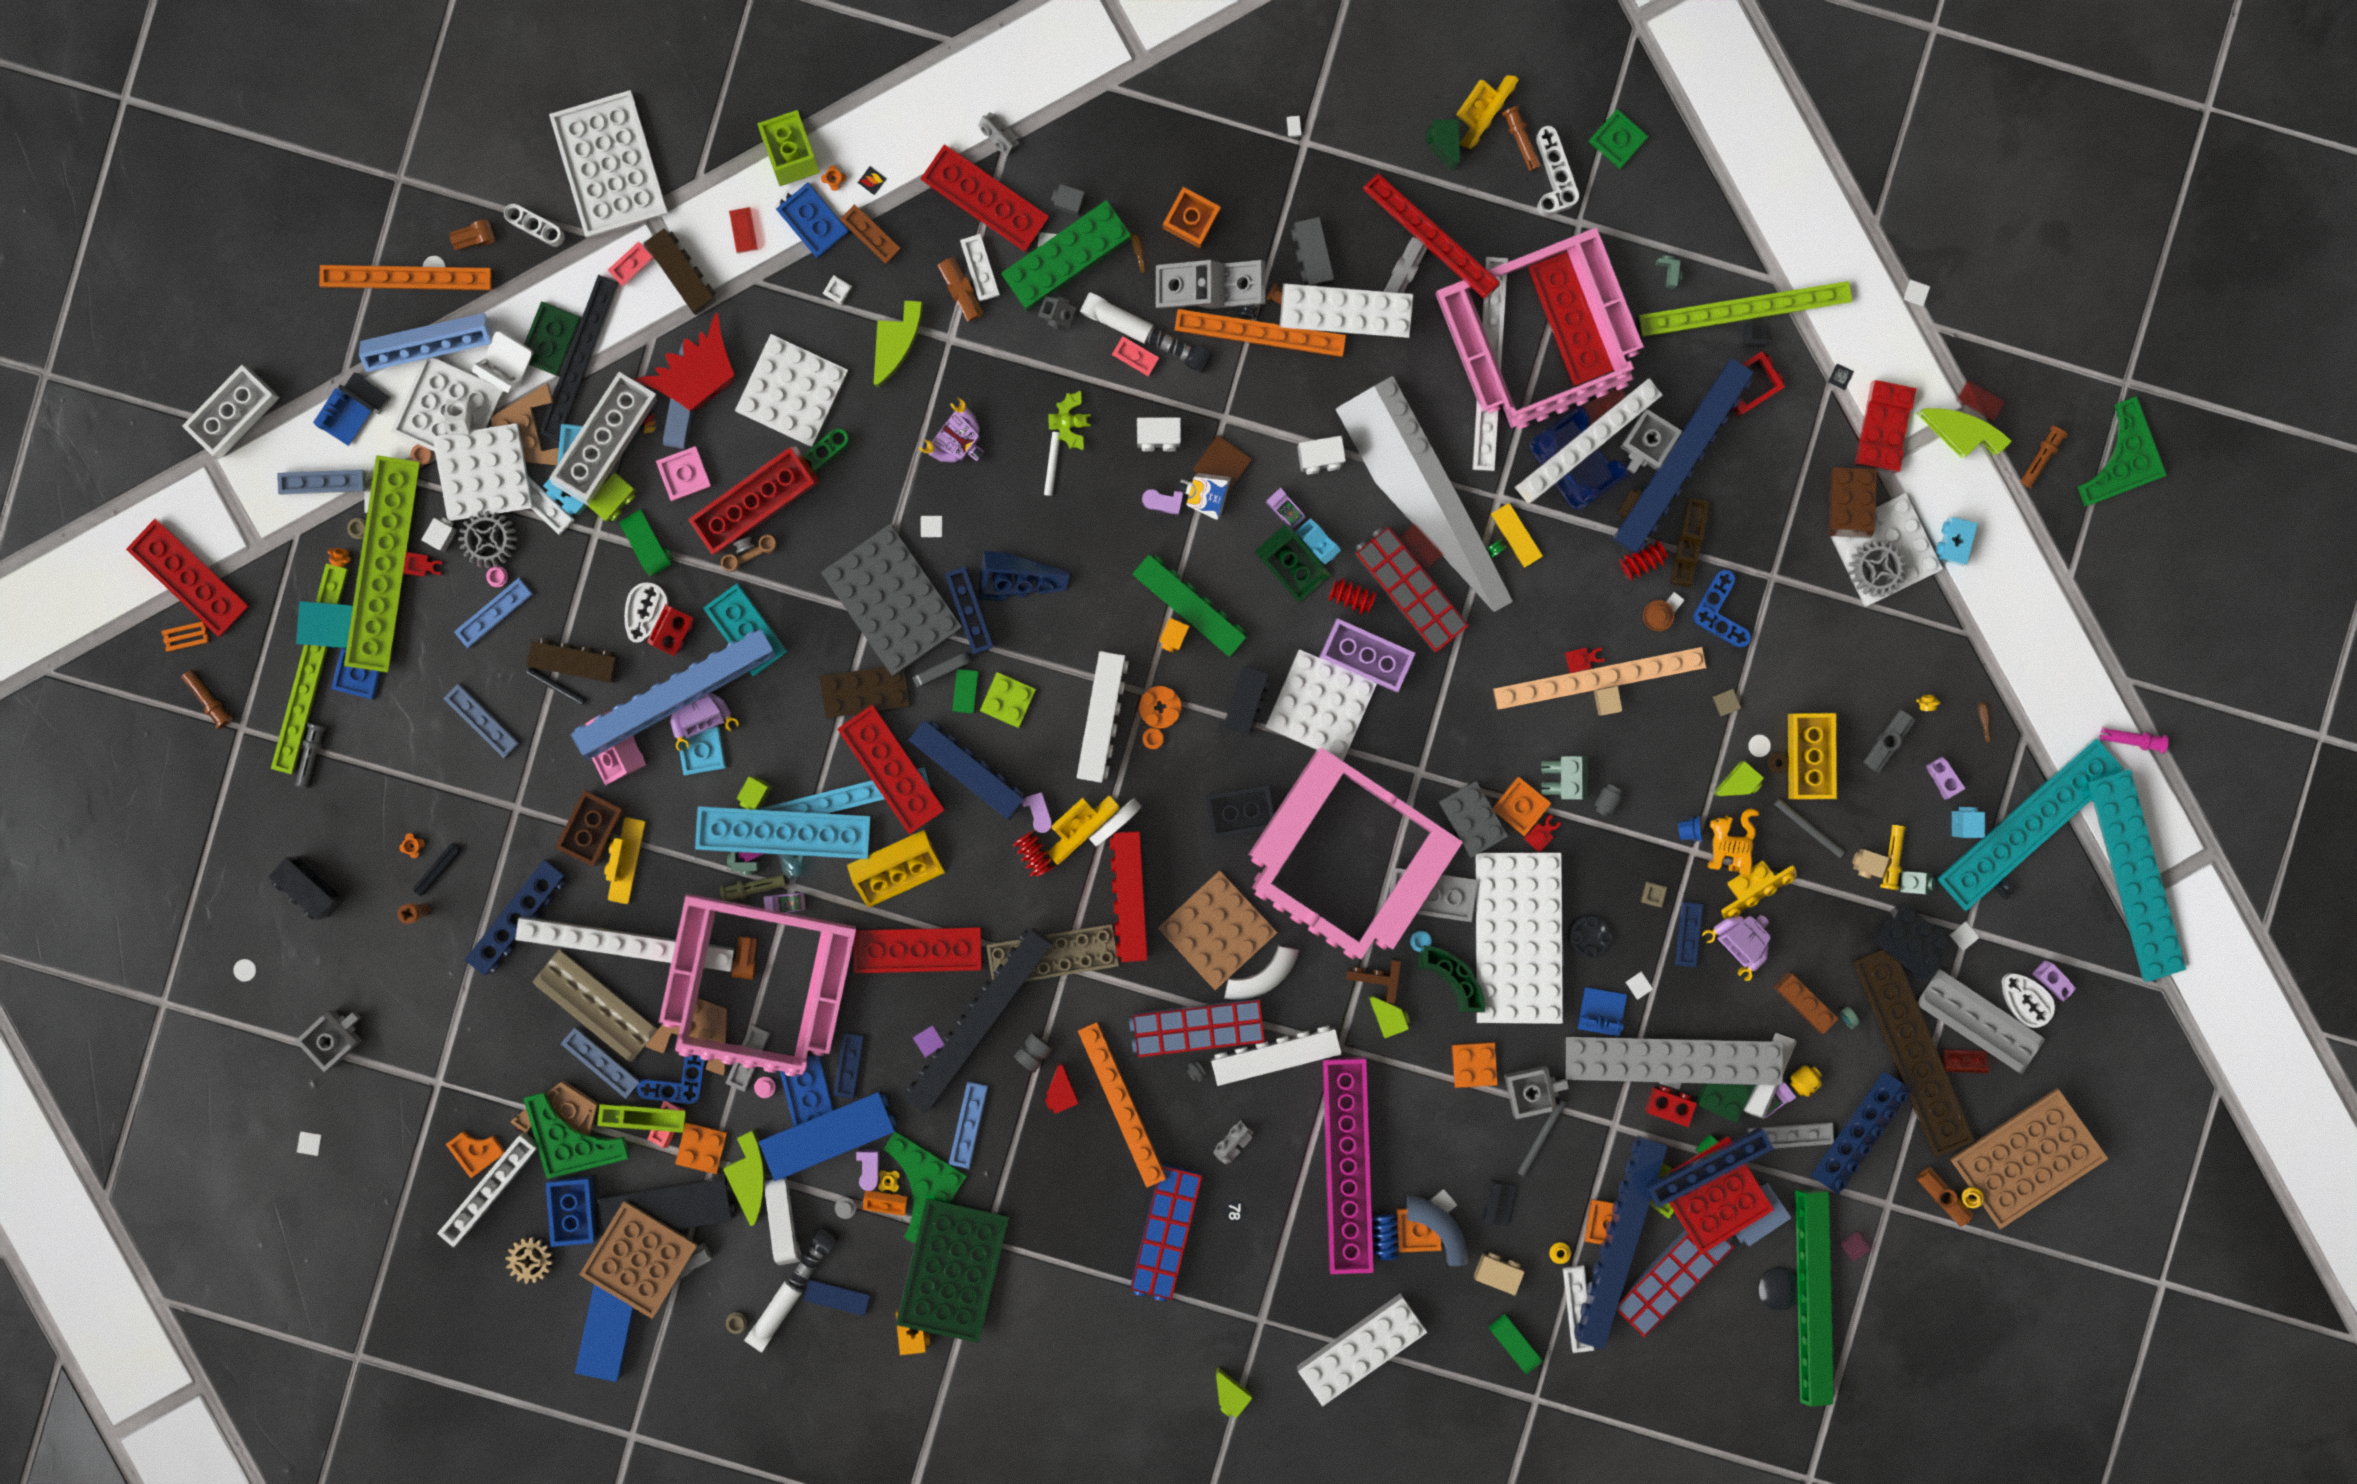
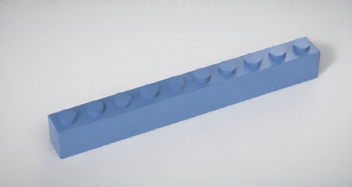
M761 629L751 631L744 639L729 643L726 649L711 653L707 657L708 659L691 664L689 669L682 673L677 672L673 674L670 680L653 685L651 690L644 694L639 693L635 695L632 701L615 706L613 711L606 715L601 714L597 716L594 722L587 726L581 725L577 727L571 736L585 760L588 761L776 657Z

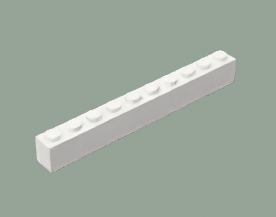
M523 916L518 920L515 940L669 963L672 962L676 939ZM709 944L704 968L730 972L735 948Z

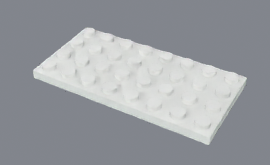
M1478 853L1476 855V880H1478L1476 890L1477 982L1481 986L1484 995L1485 1013H1477V1023L1563 1024L1562 853Z

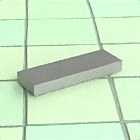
M751 1024L742 1046L764 1050L771 1032ZM734 1062L725 1084L745 1092L755 1069L745 1068L743 1064Z

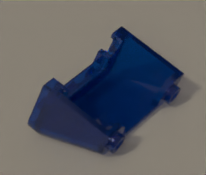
M1580 405L1530 441V449L1541 465L1585 430L1590 424L1589 414ZM1598 447L1554 484L1573 509L1581 510L1629 476L1630 473L1622 462L1613 460L1609 463Z

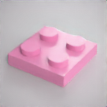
M696 446L656 461L672 502L712 487Z

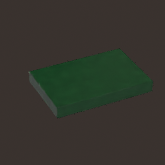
M541 301L524 342V345L533 351L529 365L558 377L582 318Z

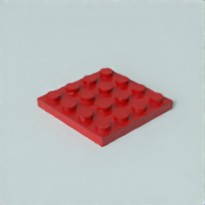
M1730 1137L1723 1138L1668 1173L1731 1142ZM1746 1163L1669 1202L1701 1255L1774 1211Z

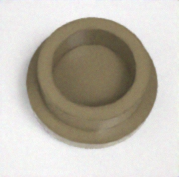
M354 518L349 522L347 530L352 538H364L366 520Z
M740 1312L731 1313L726 1319V1327L733 1334L742 1333L747 1327V1319Z

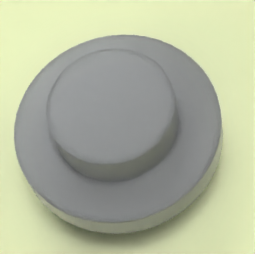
M843 1197L836 1202L835 1212L840 1218H851L856 1212V1204L851 1198Z

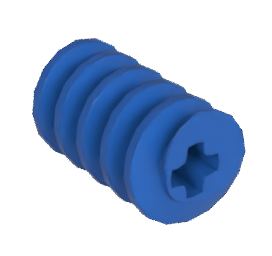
M1380 1214L1372 1217V1220L1377 1222V1224L1372 1226V1229L1377 1230V1233L1372 1234V1237L1377 1239L1372 1245L1378 1247V1250L1373 1251V1254L1377 1255L1379 1260L1399 1258V1255L1395 1253L1399 1247L1394 1244L1398 1242V1237L1394 1236L1398 1233V1229L1393 1227L1398 1224V1221L1393 1219L1397 1216L1396 1214Z

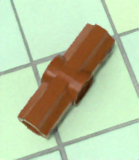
M948 258L938 264L939 270L948 284L947 287L954 301L958 303L967 322L984 314L983 310L974 296V291L967 277H964L955 258Z
M1931 1167L1923 1170L1918 1175L1916 1180L1960 1227L1972 1220L1974 1214ZM1945 1192H1948V1193H1949V1198H1948V1200L1945 1201V1202H1942V1201H1941V1196H1942V1194L1945 1193Z

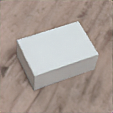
M1300 116L1287 117L1288 138L1301 136Z
M1673 592L1666 602L1675 612L1684 599Z

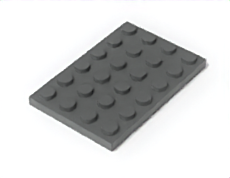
M891 524L821 572L893 677L963 628Z

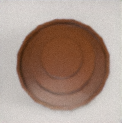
M1654 600L1648 603L1642 613L1645 625L1654 631L1668 629L1674 620L1672 607L1662 600Z

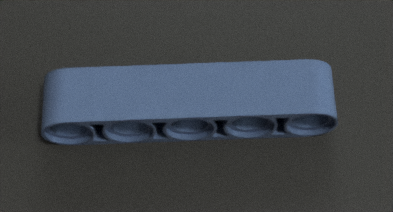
M683 343L681 344L679 351V355L682 357H684ZM672 398L669 404L663 445L685 450L688 443L693 411H689Z

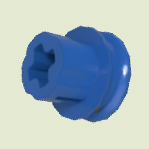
M1700 815L1696 818L1691 816L1690 821L1678 822L1680 840L1693 839L1694 843L1697 841L1703 842Z

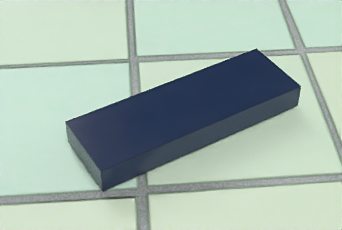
M1681 901L1675 965L1697 967L1704 906L1702 903Z
M843 1032L833 1096L855 1098L865 1035Z
M808 1279L803 1301L865 1316L871 1294Z

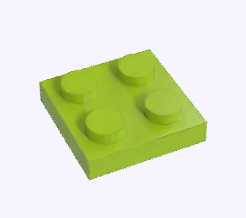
M997 672L980 711L1019 728L1036 689Z

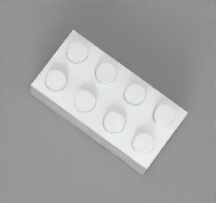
M241 365L182 427L212 456L222 458L280 397L249 367Z

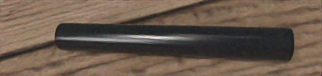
M531 667L528 668L526 675L581 706L584 704L586 698Z

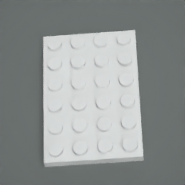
M631 90L549 114L586 238L668 214Z

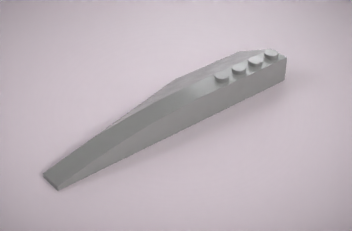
M1392 376L1336 408L1337 414L1376 485L1383 490L1388 498L1416 526L1420 533L1462 576L1466 583L1474 589L1477 595L1493 612L1512 603L1513 601L1481 538L1394 377Z

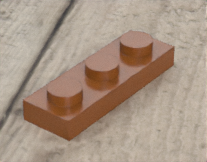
M855 204L840 218L841 222L886 265L901 250Z

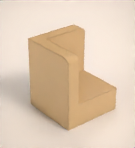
M1618 686L1594 690L1599 716L1622 711Z

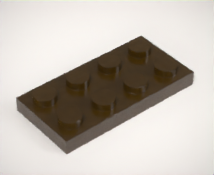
M886 667L820 676L825 718L859 714L871 705L877 711L910 707L905 669L894 677Z

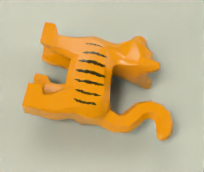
M1747 809L1742 813L1741 823L1748 831L1746 836L1743 837L1728 836L1733 822V818L1728 817V815L1725 818H1717L1710 821L1709 826L1714 832V837L1712 841L1713 860L1708 862V868L1719 870L1725 856L1733 857V862L1729 864L1728 870H1739L1741 874L1750 875L1756 828L1749 821V818L1759 816V812L1756 809Z

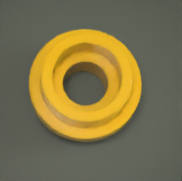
M1969 1187L1963 1191L1962 1201L1969 1208H1977L1982 1205L1984 1195L1978 1188ZM1969 1195H1975L1977 1198L1972 1199Z
M1558 1242L1551 1246L1549 1255L1553 1262L1564 1264L1570 1259L1571 1251L1565 1243ZM1559 1250L1564 1251V1255L1562 1257L1557 1256V1252Z

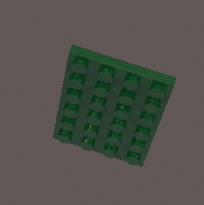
M926 1198L895 1324L901 1327L979 1343L1009 1217Z

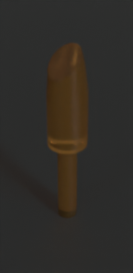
M1131 233L1134 254L1137 255L1140 272L1143 273L1145 271L1141 257L1143 252L1140 238L1137 234Z
M1979 702L1980 723L1983 724L1986 742H1990L1987 708L1985 703Z

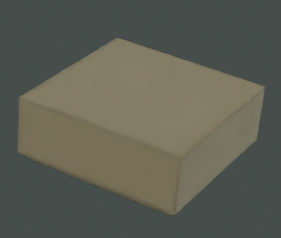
M1733 689L1712 697L1720 716L1741 709Z
M1646 882L1641 902L1662 908L1668 887Z

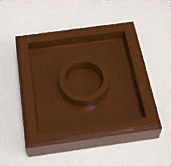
M1217 435L1193 468V471L1201 474L1231 477L1228 494L1252 459Z

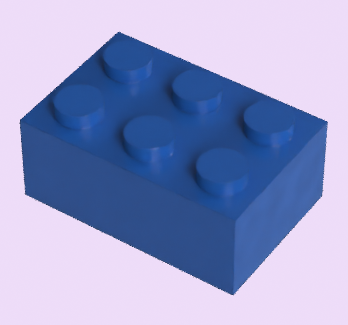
M593 1175L555 1178L547 1181L546 1194L551 1247L589 1244L597 1241L599 1237Z

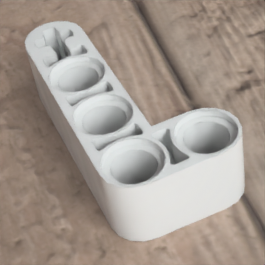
M1545 126L1537 134L1536 144L1553 192L1545 194L1540 199L1537 209L1541 215L1551 216L1572 208L1579 199V192L1557 131L1551 126ZM1544 134L1551 136L1549 143L1547 139H1542ZM1549 154H1557L1559 161H1550ZM1556 174H1564L1566 181H1557ZM1563 194H1571L1573 202H1566L1563 199ZM1543 201H1551L1553 209L1548 210L1544 208Z
M786 1177L774 1181V1179L764 1181L774 1260L778 1265L801 1262L800 1246L795 1237L788 1180Z

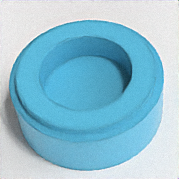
M1419 930L1412 934L1410 944L1414 950L1420 952L1423 946H1431L1432 939L1427 932Z

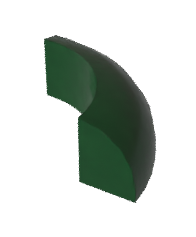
M1423 946L1419 954L1418 969L1434 972L1450 985L1457 999L1458 1013H1485L1484 995L1471 969L1462 960L1460 961L1448 951L1436 947Z

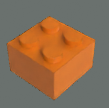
M1183 187L1163 223V229L1201 248L1220 213L1221 207Z

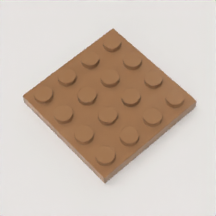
M1220 870L1158 927L1161 933L1214 990L1222 985L1277 934V931Z
M625 1200L579 1275L653 1319L698 1244Z

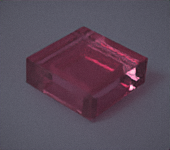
M1855 1232L1840 1243L1852 1262L1870 1251L1858 1232Z

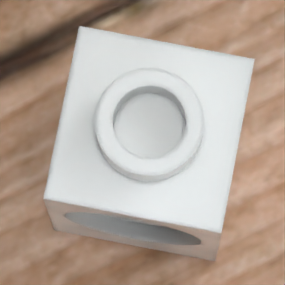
M446 401L443 422L448 435L470 434L472 412L468 401Z
M444 517L441 520L433 518L421 540L445 552L457 529L452 527L453 522L448 521Z

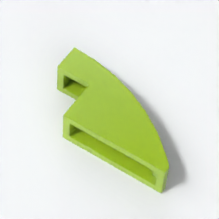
M905 301L903 322L878 320L874 385L876 387H881L899 369L912 349L922 320V302Z
M1924 408L1916 413L1960 458L1967 457L1980 443L1993 455L2001 453L2012 442L1989 423L1963 412L1949 409Z
M600 1105L597 1126L683 1133L685 1111Z
M756 1129L750 1130L737 1138L745 1157L723 1168L750 1226L755 1225L760 1216L765 1197L764 1181H766L765 1157L759 1144L760 1139Z

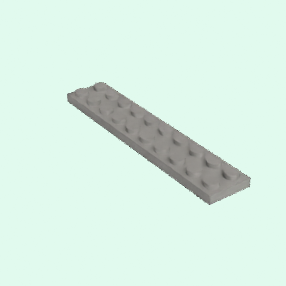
M1566 1037V1080L1783 1085V1042Z

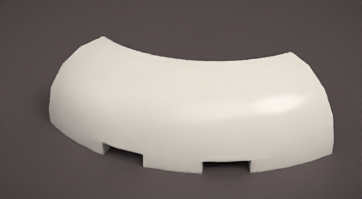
M1278 945L1272 961L1258 974L1246 978H1228L1224 999H1251L1269 992L1279 985L1290 973L1297 959L1299 949Z

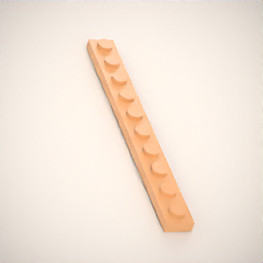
M1699 647L1495 688L1493 691L1498 710L1706 668L1703 649Z

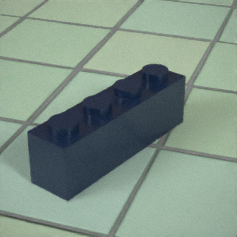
M964 566L945 573L972 653L976 655L995 648L967 568Z

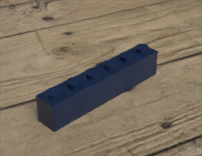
M924 720L909 741L1002 816L1011 820L1026 801L1022 797L1024 793L1015 786L1010 788L1005 784L1008 780L999 773L994 775L990 772L991 767L983 760H980V762L973 758L975 754L967 747L960 748L957 745L958 740L948 733L945 736L940 732L942 727L933 720L930 723Z
M1758 1127L1645 1185L1654 1204L1659 1208L1774 1148L1764 1129Z

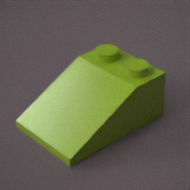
M798 110L757 123L779 187L820 173Z

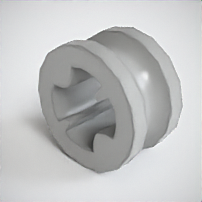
M751 537L733 543L737 547V554L755 547L754 544H751Z

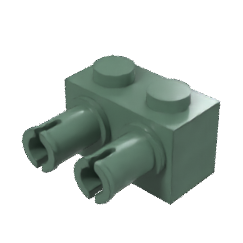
M1563 756L1560 761H1542L1541 766H1550V768H1541L1542 774H1561V782H1542L1541 787H1550V789L1542 790V795H1561V799H1588V756Z

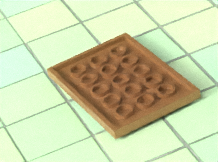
M2056 1088L1951 1157L1950 1160L1969 1187H1975L1982 1191L1984 1195L1982 1205L1998 1228L2002 1229L2108 1160V1158L2063 1094Z

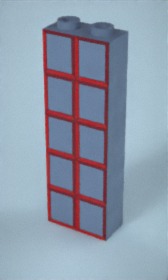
M1259 998L1133 1013V1018L1129 1019L1130 1031H1135L1132 1049L1133 1052H1137L1138 1057L1265 1042Z
M1684 1230L1622 1292L1617 1311L1645 1338L1735 1248L1730 1243L1733 1239L1730 1237L1701 1255L1686 1230Z

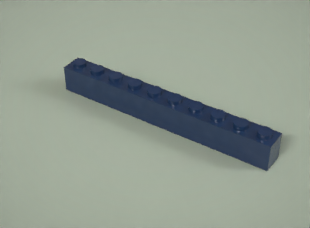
M1733 358L1726 363L1663 463L1657 469L1612 539L1614 542L1633 554L1638 550L1641 552L1648 542L1645 540L1649 533L1653 534L1660 524L1657 520L1661 514L1663 516L1666 515L1671 507L1669 504L1672 497L1676 498L1683 489L1680 486L1684 479L1688 480L1695 469L1692 466L1696 460L1700 462L1706 453L1704 450L1707 443L1712 444L1717 437L1716 429L1719 425L1723 426L1730 416L1727 414L1731 407L1735 408L1741 400L1739 394L1743 389L1747 390L1753 379L1750 377L1754 373Z
M1638 1135L1637 1139L1632 1143V1155L1625 1165L1626 1174L1624 1181L1620 1182L1618 1189L1619 1197L1613 1204V1216L1606 1226L1607 1235L1605 1241L1600 1245V1257L1593 1268V1280L1588 1284V1296L1586 1302L1581 1306V1318L1574 1329V1338L1582 1344L1603 1350L1605 1348L1651 1201V1196L1645 1185L1658 1179L1668 1147L1660 1141Z

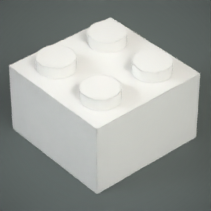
M1137 418L1138 448H1142V451L1145 452L1155 451V448H1163V451L1167 452L1176 451V448H1180V418Z
M1342 436L1301 442L1297 446L1301 472L1306 471L1307 475L1319 473L1320 469L1327 468L1328 471L1339 470L1341 465H1344L1346 462Z

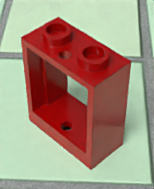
M1763 351L1742 365L1748 367L1758 360L1775 387L1748 405L1741 398L1737 406L1733 408L1738 417L1785 387L1782 375L1779 372H1775L1771 366L1773 365L1771 358L1768 354L1764 355Z

